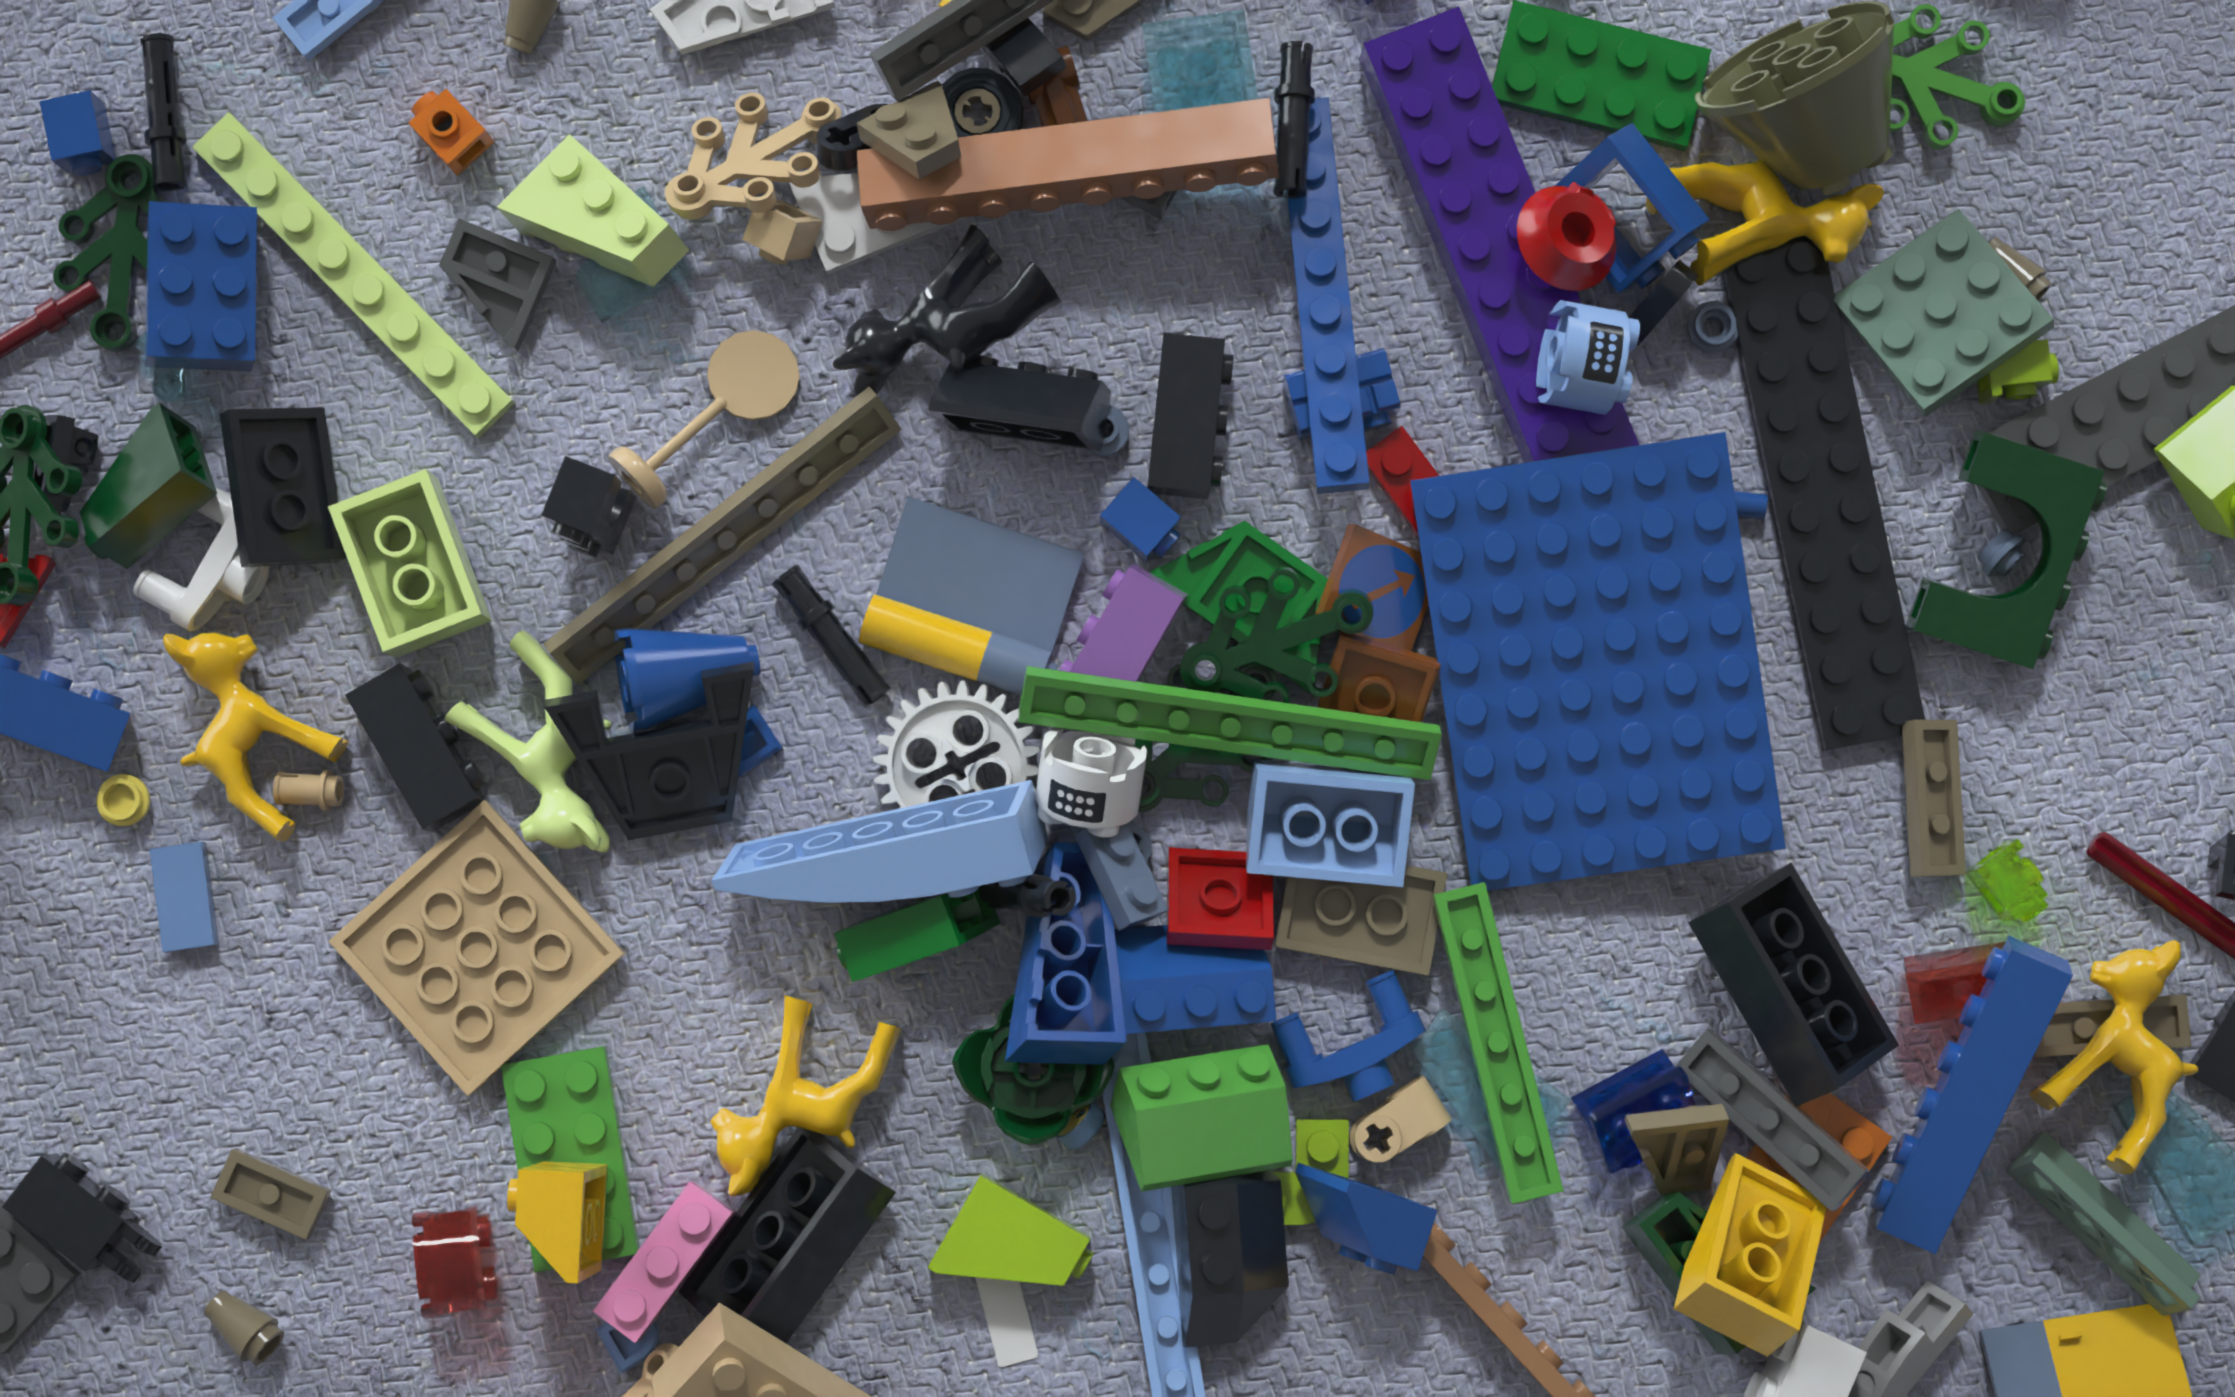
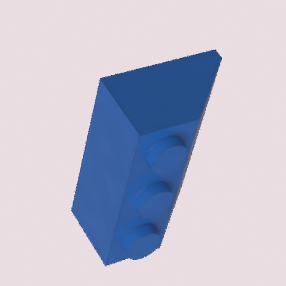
M1167 925L1130 927L1121 931L1118 928L1114 929L1126 1034L1276 1021L1272 967L1265 950L1167 944Z

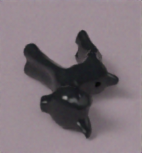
M970 224L960 245L935 279L914 298L899 321H889L877 309L864 312L860 319L849 328L845 340L846 350L834 360L833 367L838 370L854 368L858 372L854 384L855 396L868 387L878 394L884 387L888 376L899 366L907 351L912 345L917 343L927 344L951 361L953 369L959 372L963 369L964 363L973 361L995 343L1012 338L1036 317L1062 303L1041 269L1030 261L1015 284L1002 297L992 302L962 306L979 283L1003 263L1000 256L990 246L986 235L975 225Z

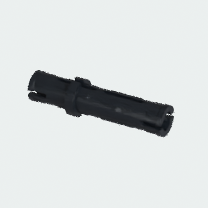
M147 34L140 38V44L142 45L149 124V129L144 132L145 144L151 148L152 187L158 191L182 190L187 186L182 145L187 142L186 130L180 126L178 85L174 56L175 40L169 34Z
M1288 41L1280 46V85L1274 89V101L1279 105L1276 147L1279 178H1275L1273 193L1277 197H1282L1283 190H1286L1285 199H1298L1307 195L1306 173L1309 111L1311 103L1314 104L1315 89L1311 87V64L1314 48L1310 43H1305L1304 51H1301L1302 41Z
M799 565L793 566L772 583L773 587L785 599L799 619L796 624L802 632L807 630L813 639L816 640L825 655L855 692L864 708H867L891 690V687L879 675L852 636L839 622V619L833 613L835 606L829 599L824 601Z
M1034 874L1028 876L1024 882L1014 886L1002 887L999 886L998 882L980 886L981 900L984 903L990 902L987 905L988 907L1021 910L1032 917H1045L1049 914L1058 916L1068 914L1076 902V894L1073 887L1068 888L1066 887L1067 882L1053 881V879L1045 875Z

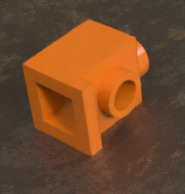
M446 88L439 95L434 91L424 94L411 109L415 117L408 122L409 125L456 176L462 173L494 143L486 129L477 122ZM448 117L452 118V126L448 130H436Z

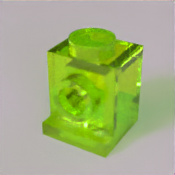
M2019 839L2004 841L1966 870L1967 877L2002 922L2016 921L2019 918L2022 923H2026L2044 911L2049 905L2044 899L2048 894L2040 885L2044 881L2041 872L2027 857L2024 856L2020 859L2016 854L2024 848Z

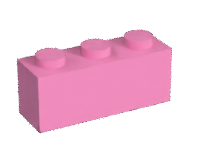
M689 1181L594 1308L593 1312L634 1343L641 1341L736 1212L695 1181Z

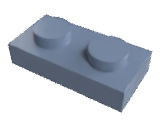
M1128 823L1120 825L1118 834L1112 837L1095 836L1087 828L1075 835L1119 931L1155 919L1168 911Z

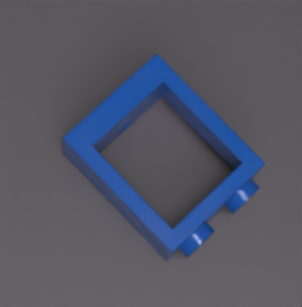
M1633 123L1605 138L1555 185L1568 187L1572 182H1576L1582 187L1591 189L1620 163L1674 230L1641 259L1617 227H1614L1616 254L1606 278L1618 293H1621L1635 283L1641 289L1651 284L1666 271L1661 262L1670 254L1676 260L1700 241L1695 232L1710 220Z

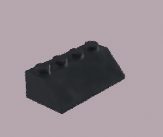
M797 1128L678 1292L704 1317L718 1303H721L787 1344L896 1192L869 1168L823 1134Z

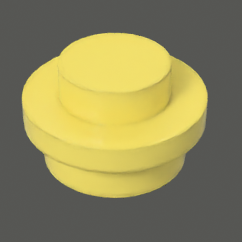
M127 774L115 775L107 779L99 788L96 799L97 808L100 815L107 822L117 826H131L141 821L147 814L150 807V793L147 786L139 778Z

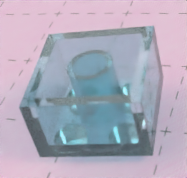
M1244 9L1142 24L1141 43L1152 113L1258 99Z

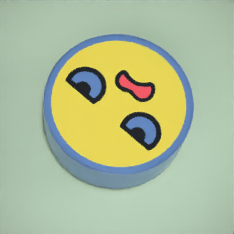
M1095 1102L1078 1109L1071 1116L1066 1128L1056 1138L1069 1150L1082 1147L1101 1128L1104 1122V1110Z

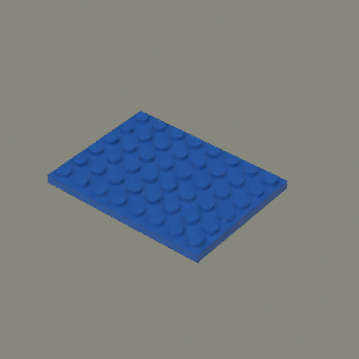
M1726 432L1410 481L1437 662L1441 663L1439 675L1471 885L1485 882L1487 891L1786 849Z

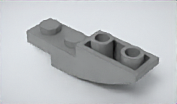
M1926 1281L1898 1315L1886 1309L1858 1346L1859 1349L1867 1352L1848 1397H1909L1907 1395L1908 1392L1972 1317L1973 1314L1967 1304L1931 1282Z

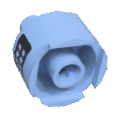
M1560 300L1551 313L1553 316L1560 317L1556 330L1545 329L1542 338L1536 386L1546 388L1547 393L1538 397L1539 402L1606 415L1614 402L1625 403L1629 397L1632 373L1625 370L1629 351H1633L1638 342L1640 333L1639 320L1628 318L1626 312Z

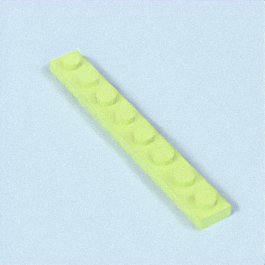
M230 112L192 146L250 207H257V214L478 439L515 404Z

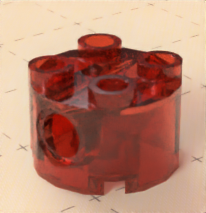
M471 1205L469 1208L454 1212L422 1211L412 1213L413 1227L423 1226V1232L413 1235L419 1300L430 1298L431 1302L421 1306L422 1318H436L456 1311H488V1301L497 1300L498 1297L495 1266L485 1267L483 1247H491L493 1245L490 1214H479L477 1205Z

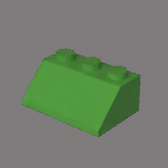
M1269 1044L1119 1069L1110 1107L1141 1192L1291 1166L1293 1156L1286 1085Z

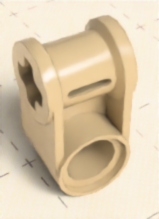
M1421 1075L1393 1092L1383 1103L1358 1118L1350 1129L1349 1144L1352 1151L1359 1158L1371 1162H1385L1411 1145L1417 1144L1439 1131L1452 1121V1117L1426 1077ZM1371 1126L1373 1129L1379 1130L1385 1129L1387 1134L1381 1139L1384 1146L1381 1151L1374 1147L1365 1148L1363 1142L1369 1138L1366 1130L1367 1127Z

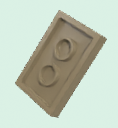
M1406 865L1403 887L1287 877L1274 947L1429 976L1439 924L1432 895L1445 891L1448 873Z

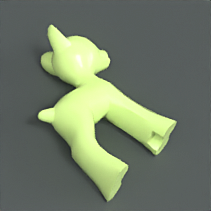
M519 631L512 638L509 647L540 678L545 687V700L573 695L572 679L546 652L531 633ZM463 701L457 703L447 713L444 719L446 722L465 731L500 753L540 793V805L532 815L523 820L519 825L526 842L540 840L557 849L571 850L585 845L589 849L606 853L609 850V834L603 825L595 819L589 804L566 785L565 772L577 758L546 709V724L527 743L506 733L481 715L470 704L466 705ZM604 719L605 728L609 730L612 727V723Z

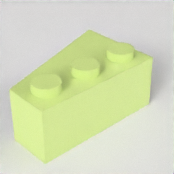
M570 134L497 206L499 211L519 233L530 238L535 236L555 244L560 250L570 254L575 252L595 260L600 266L652 287L689 251L688 247L663 218Z

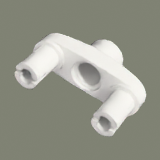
M215 487L217 494L197 512L221 524V529L189 585L185 588L150 569H146L140 574L133 588V594L136 597L169 614L170 620L188 631H195L205 625L229 596L246 605L253 602L263 590L269 576V566L241 568L231 494Z

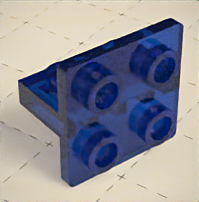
M1663 1049L1571 1097L1574 1109L1599 1146L1604 1164L1610 1174L1616 1173L1623 1168L1635 1167L1643 1161L1639 1149L1625 1123L1626 1115L1696 1106L1686 1072L1681 1066L1675 1068Z

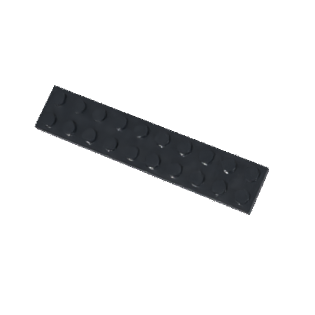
M1800 236L1789 240L1779 247L1749 256L1723 270L1721 273L1728 306L1733 309L1738 330L1736 344L1822 751L1900 737L1902 736V725L1905 724V721L1925 720L1839 311L1837 304L1834 302L1836 297L1828 261H1825L1823 253L1811 239L1806 236Z

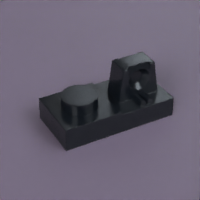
M44 415L47 422L46 441L63 464L93 465L99 436L75 427V418L61 415ZM34 462L33 479L58 514L61 515V512L67 511L71 497L51 493L46 486L45 474Z

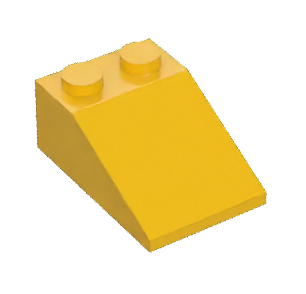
M1735 1153L1730 1158L1684 1265L1674 1310L1768 1357L1800 1331L1827 1207L1807 1189Z

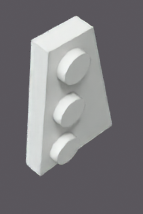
M662 0L653 6L650 11L680 54L684 55L833 9L835 4L833 0Z

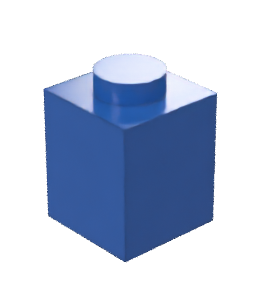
M91 90L39 101L51 160L67 173L71 172L75 176L91 175L100 172L102 165L111 163L116 159L105 103Z
M1135 477L1129 481L1100 515V523L1145 562L1154 553L1163 558L1181 537V534L1175 530L1180 525L1181 517Z

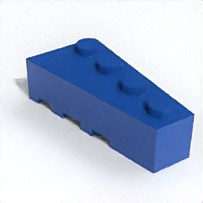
M1055 842L1039 860L1034 874L1048 876L1053 881L1067 882L1066 887H1073L1075 890L1076 902L1073 909L1068 914L1062 916L1049 914L1045 917H1032L1027 915L1005 1062L1105 1064L1127 1043L1113 918L1078 843Z

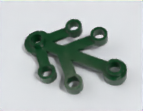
M136 154L122 155L111 162L105 173L106 187L79 209L63 214L58 225L59 231L64 238L74 244H84L94 234V223L117 206L115 225L74 259L59 263L53 272V280L56 286L64 292L70 293L88 282L89 275L112 257L106 308L94 315L90 323V333L93 340L104 349L112 352H120L129 348L137 334L136 324L128 316L134 257L147 271V238L138 229L140 207L148 213L149 201L163 202L152 187V164L144 157ZM134 173L139 174V185L134 189H126V178ZM82 219L84 222L82 232L77 235H70V224L74 220ZM76 269L79 274L76 283L69 286L65 285L63 280L65 273ZM115 324H123V336L118 340H111L109 337L110 328Z
M30 405L10 408L0 419V443L2 444L0 447V549L5 539L2 527L10 518L8 561L0 563V604L22 606L32 601L37 595L39 588L37 576L28 568L31 514L42 528L43 538L50 546L70 548L76 543L79 536L77 521L71 517L59 515L33 479L34 462L46 476L47 489L53 494L71 497L79 491L82 484L81 472L76 466L63 464L46 441L47 422L43 412L39 408ZM13 466L12 479L7 483L5 475Z
M1280 567L1270 575L1268 581L1269 593L1248 640L1227 648L1237 619L1244 617L1248 613L1252 602L1250 593L1244 587L1238 585L1230 586L1223 591L1220 597V612L1207 642L1194 644L1183 655L1180 664L1182 679L1192 690L1216 693L1222 688H1226L1242 696L1264 700V694L1267 691L1277 690L1283 696V703H1289V691L1282 683L1272 681L1265 684L1236 669L1255 661L1305 683L1313 695L1327 697L1337 688L1338 674L1336 670L1329 664H1314L1284 650L1339 629L1348 634H1357L1364 631L1373 619V603L1370 597L1360 590H1346L1335 598L1332 609L1275 630L1288 600L1295 597L1300 587V578L1297 572L1289 567ZM1280 575L1291 577L1294 582L1293 589L1286 593L1278 591L1274 585L1276 577ZM1234 593L1241 595L1245 600L1244 608L1240 611L1230 610L1225 601L1228 595ZM1348 605H1356L1361 609L1362 617L1356 622H1348L1344 619L1342 610ZM1208 660L1214 664L1216 673L1211 677H1203L1197 672L1196 665L1200 661ZM1317 672H1326L1331 676L1332 684L1324 689L1318 688L1314 685L1312 677Z
M1255 661L1244 665L1239 670L1249 676H1261L1265 680V684L1272 681L1277 682V676L1273 669ZM1180 664L1175 665L1169 671L1167 677L1168 686L1176 687L1173 683V676L1176 672L1180 671ZM1276 690L1267 691L1264 694V700H1269ZM1231 691V692L1228 694V695H1234V696L1245 697V696H1242V695H1240V694H1238V693H1235V692H1233V691ZM1136 739L1135 747L1141 750L1145 746L1147 749L1143 778L1147 779L1150 784L1149 792L1140 797L1138 812H1147L1154 809L1163 798L1200 800L1209 807H1217L1225 802L1229 794V787L1227 782L1220 776L1209 775L1203 778L1202 781L1167 778L1182 763L1239 766L1248 773H1251L1252 766H1248L1243 762L1242 754L1176 744H1169V747L1152 761V741ZM1262 757L1261 760H1267V757ZM1215 781L1222 786L1223 795L1220 799L1211 801L1204 796L1203 787L1206 783Z

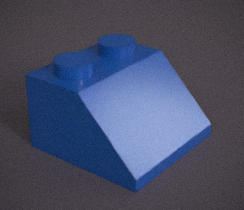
M1298 1163L1295 1174L1322 1237L1341 1244L1338 1254L1363 1262L1368 1267L1395 1275L1398 1266L1418 1272L1438 1210L1384 1189Z

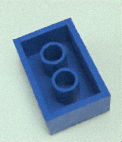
M149 201L147 213L145 367L252 371L255 363L257 207Z

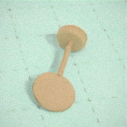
M756 330L736 333L722 341L711 355L707 371L710 392L715 401L646 462L632 449L625 446L616 448L607 456L617 474L643 502L654 510L664 503L668 495L667 490L654 471L721 411L725 410L734 417L754 421L771 418L786 409L796 395L800 374L797 359L785 342L773 334Z

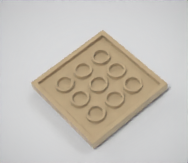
M483 800L328 941L467 1096L473 1095L504 1064L508 1063L626 955L625 951L487 800Z

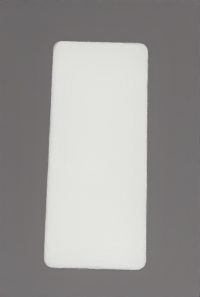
M975 1277L998 1366L1005 1367L1037 1358L1038 1350L1020 1282Z

